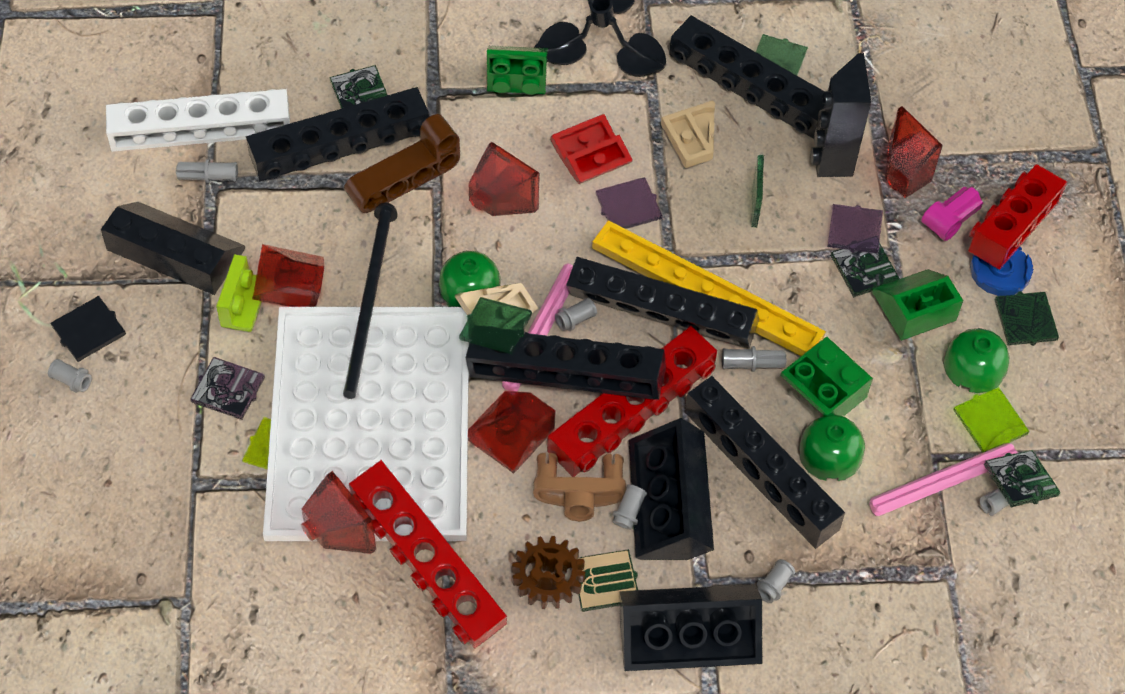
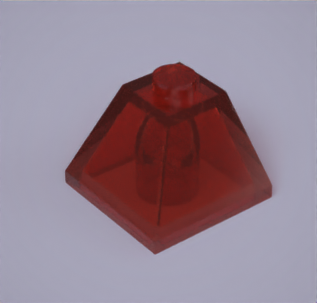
M903 106L897 110L888 143L885 179L892 189L897 190L904 198H907L932 182L943 145Z
M491 142L488 144L469 181V201L475 208L484 210L491 216L535 213L539 209L540 173Z
M262 244L252 299L287 307H316L322 286L325 267L324 257Z
M504 391L468 429V441L514 474L547 439L548 435L555 430L556 410L530 392Z
M331 471L325 476L301 508L304 521L301 527L311 541L316 539L325 549L372 554L376 551L373 520L336 474Z

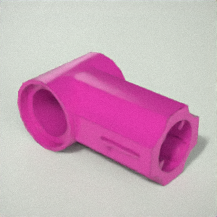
M964 186L945 202L937 201L931 205L924 213L921 222L943 241H948L958 232L964 221L981 209L983 201L980 198L979 192L972 186L970 188Z

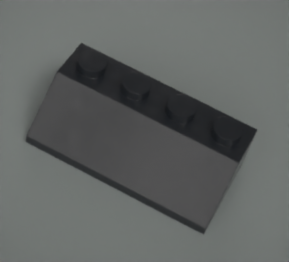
M858 53L830 78L828 91H823L822 104L824 110H819L818 124L820 129H815V147L811 148L810 154L811 165H816L817 177H853L871 106L864 53Z
M141 202L117 206L101 228L107 251L212 295L216 294L226 279L234 254L242 255L245 250V245Z
M679 418L629 439L631 485L647 492L636 516L638 523L634 525L636 558L639 560H689L713 551L714 541L704 431Z
M756 584L619 591L624 671L763 664L762 598Z

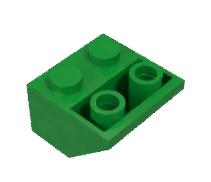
M489 45L487 48V91L526 93L529 95L545 94L548 48Z
M929 269L881 285L872 290L901 341L955 322L964 301L949 276Z
M825 337L788 366L780 375L825 417L833 414L845 416L867 398L873 380L866 371L828 337Z

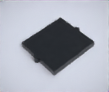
M100 296L93 298L50 323L61 339V346L67 347L77 362L126 335L125 330L116 319L115 311H110Z

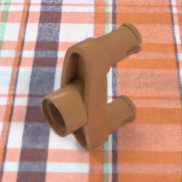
M540 453L537 456V477L533 482L534 497L547 504L563 506L564 514L568 519L578 522L587 521L594 516V507L612 505L622 501L626 491V481L623 479L624 459L621 455L615 454L614 465H612V454L603 456V478L557 477V455L549 453L548 464H546V453Z

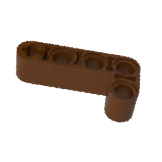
M432 115L422 123L420 141L362 170L347 180L344 190L362 213L374 211L379 204L389 203L448 172L457 165L460 160V138L442 115Z

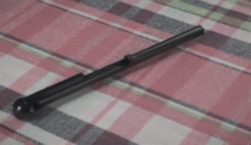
M387 202L379 204L374 210V215L379 221L343 390V396L347 399L356 397L390 222L395 221L398 216L395 206Z

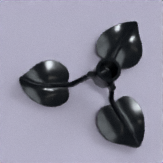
M588 0L590 15L586 17V24L581 34H579V29L574 24L558 22L547 28L534 46V48H548L547 62L556 65L573 64L579 61L587 52L586 44L582 39L586 38L591 24L593 23L601 28L612 25L621 45L624 46L617 53L618 66L624 73L630 76L641 77L662 71L666 67L665 52L655 38L648 34L636 33L627 42L617 25L614 13L621 14L628 11L633 6L635 0Z

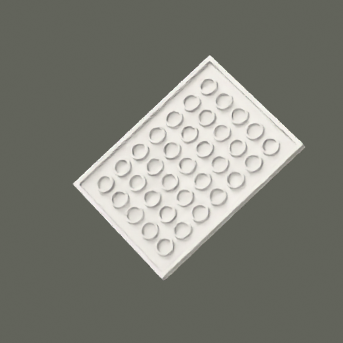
M279 307L263 526L264 541H388L386 537L382 539L377 537L369 525V522L372 521L365 511L360 514L348 498L352 495L349 483L380 460L389 468L446 541H467L469 373L465 357L469 347V317L463 308L373 307L356 397L347 399L343 396V390L360 307ZM383 498L376 502L375 507L379 510H386L391 507L393 502L390 499ZM401 524L396 528L395 532L400 536H406L413 531V527L409 524Z

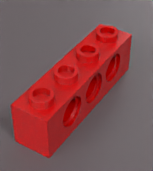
M1038 164L1028 173L1024 171L1017 179L1015 188H1008L1005 191L998 206L992 205L985 216V221L983 223L978 221L969 235L972 238V242L968 251L1000 270L1059 203L1067 181Z

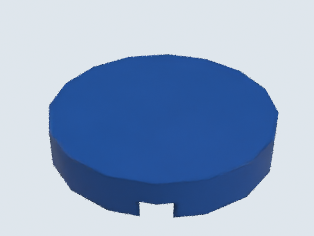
M1019 247L999 270L973 255L970 264L971 276L976 284L987 293L997 296H1012L1022 292L1028 286L1034 270L1032 259L1028 254L1026 256L1021 251L1022 248Z

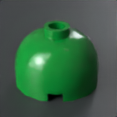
M466 250L456 253L445 262L440 271L439 293L441 298L443 297L447 302L448 307H461L455 298V295L458 293L501 286V277L496 264L487 255L478 251Z
M975 328L968 329L953 339L947 348L943 364L946 375L953 384L958 387L961 384L964 387L970 388L969 392L985 393L999 387L1008 371L1010 356L1008 348L1000 336L990 330Z
M834 414L828 417L821 416L812 421L801 436L799 445L800 461L808 473L820 480L827 481V478H838V481L846 480L853 476L862 464L865 451L863 434L854 422L844 416Z

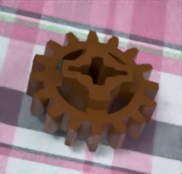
M540 536L535 546L528 541L525 543L526 553L523 551L516 552L517 562L512 563V573L515 574L512 576L513 586H519V597L529 595V605H533L538 600L541 601V608L546 609L548 602H553L555 608L558 609L560 608L561 599L570 604L573 597L572 592L576 594L581 593L582 585L580 583L585 582L586 572L582 571L585 561L584 559H577L579 557L578 548L568 550V540L565 539L559 545L556 544L555 536H551L549 543H545ZM531 563L532 570L530 571V575L527 577L526 569L528 565ZM570 568L571 576L567 582L565 574H567V569Z

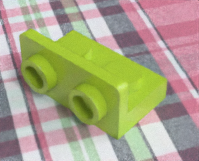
M234 254L216 308L221 327L251 332L268 285V279L264 276L253 275V271L248 266L247 256Z

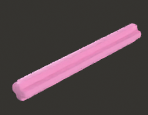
M567 263L562 267L528 331L529 334L547 336L555 321V314L562 308L570 293L566 285L573 268L571 264ZM502 381V387L512 393L517 392L522 384Z
M1003 444L872 497L869 506L875 516L883 515L989 472L992 468L987 461L1016 455L1017 451L1013 444Z

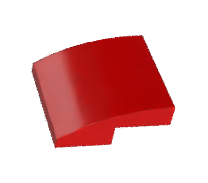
M605 114L555 133L550 138L559 157L578 184L633 161L620 134L615 135Z

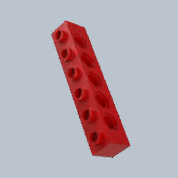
M690 326L661 348L665 350L666 372L659 400L603 393L548 435L547 452L556 454L558 463L572 477H575L581 471H589L605 452H613L628 434H635L640 431L645 425L646 420L654 414L658 416L663 413L670 401L677 396L683 397L692 388L693 383L700 378L705 379L710 376L716 368L717 349ZM676 365H685L687 368H680ZM630 401H638V402H640L641 404L634 405V404H631V403H629V402H630ZM613 419L617 423H607L605 420ZM590 438L594 441L583 442L581 439Z
M382 460L349 483L352 495L348 498L354 508L360 514L363 511L368 514L372 520L369 522V525L379 539L387 538L392 545L389 550L400 565L406 562L413 571L410 577L421 591L425 589L429 591L434 598L431 604L442 618L448 615L455 624L452 628L453 632L464 645L469 642L476 649L507 625V615ZM383 498L390 499L393 502L391 507L386 510H379L375 507L376 502ZM401 524H409L413 527V531L406 536H400L395 532L396 528ZM426 549L434 553V557L428 562H420L415 558L421 550ZM448 575L454 578V585L446 589L439 587L436 584L437 580L442 576ZM463 602H471L476 606V610L470 615L459 613L457 608Z

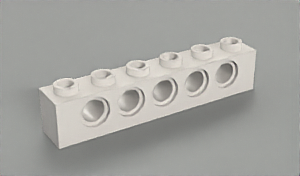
M287 89L106 105V134L111 152L246 140L248 135L290 124Z

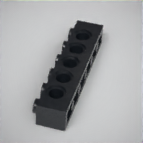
M692 15L671 36L669 55L674 57L675 60L686 64L700 75L712 79L726 90L736 93L750 104L760 107L774 118L784 121L798 132L814 139L815 129H820L818 124L819 110H824L822 104L823 90Z
M418 87L248 135L246 136L248 152L259 182L275 179L287 173L305 170L325 162H333L338 158L355 153L360 154L372 148L391 145L396 141L410 137L420 136L422 123L429 118V112Z
M576 257L566 285L574 297L581 299L590 298L594 303L685 330L692 326L699 334L749 349L759 322L758 310L581 257Z
M475 327L465 357L469 377L654 400H659L666 372L664 349L651 346L624 345L617 342L607 343L589 339L564 338L556 335L529 334L523 331H503L495 328Z
M710 376L687 393L685 413L704 431L711 441L815 549L840 531L845 516L843 509L713 376Z

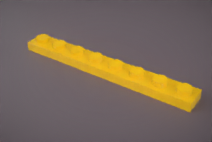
M609 220L592 241V249L646 277L757 309L759 322L755 333L799 356L804 355L825 337L826 331Z

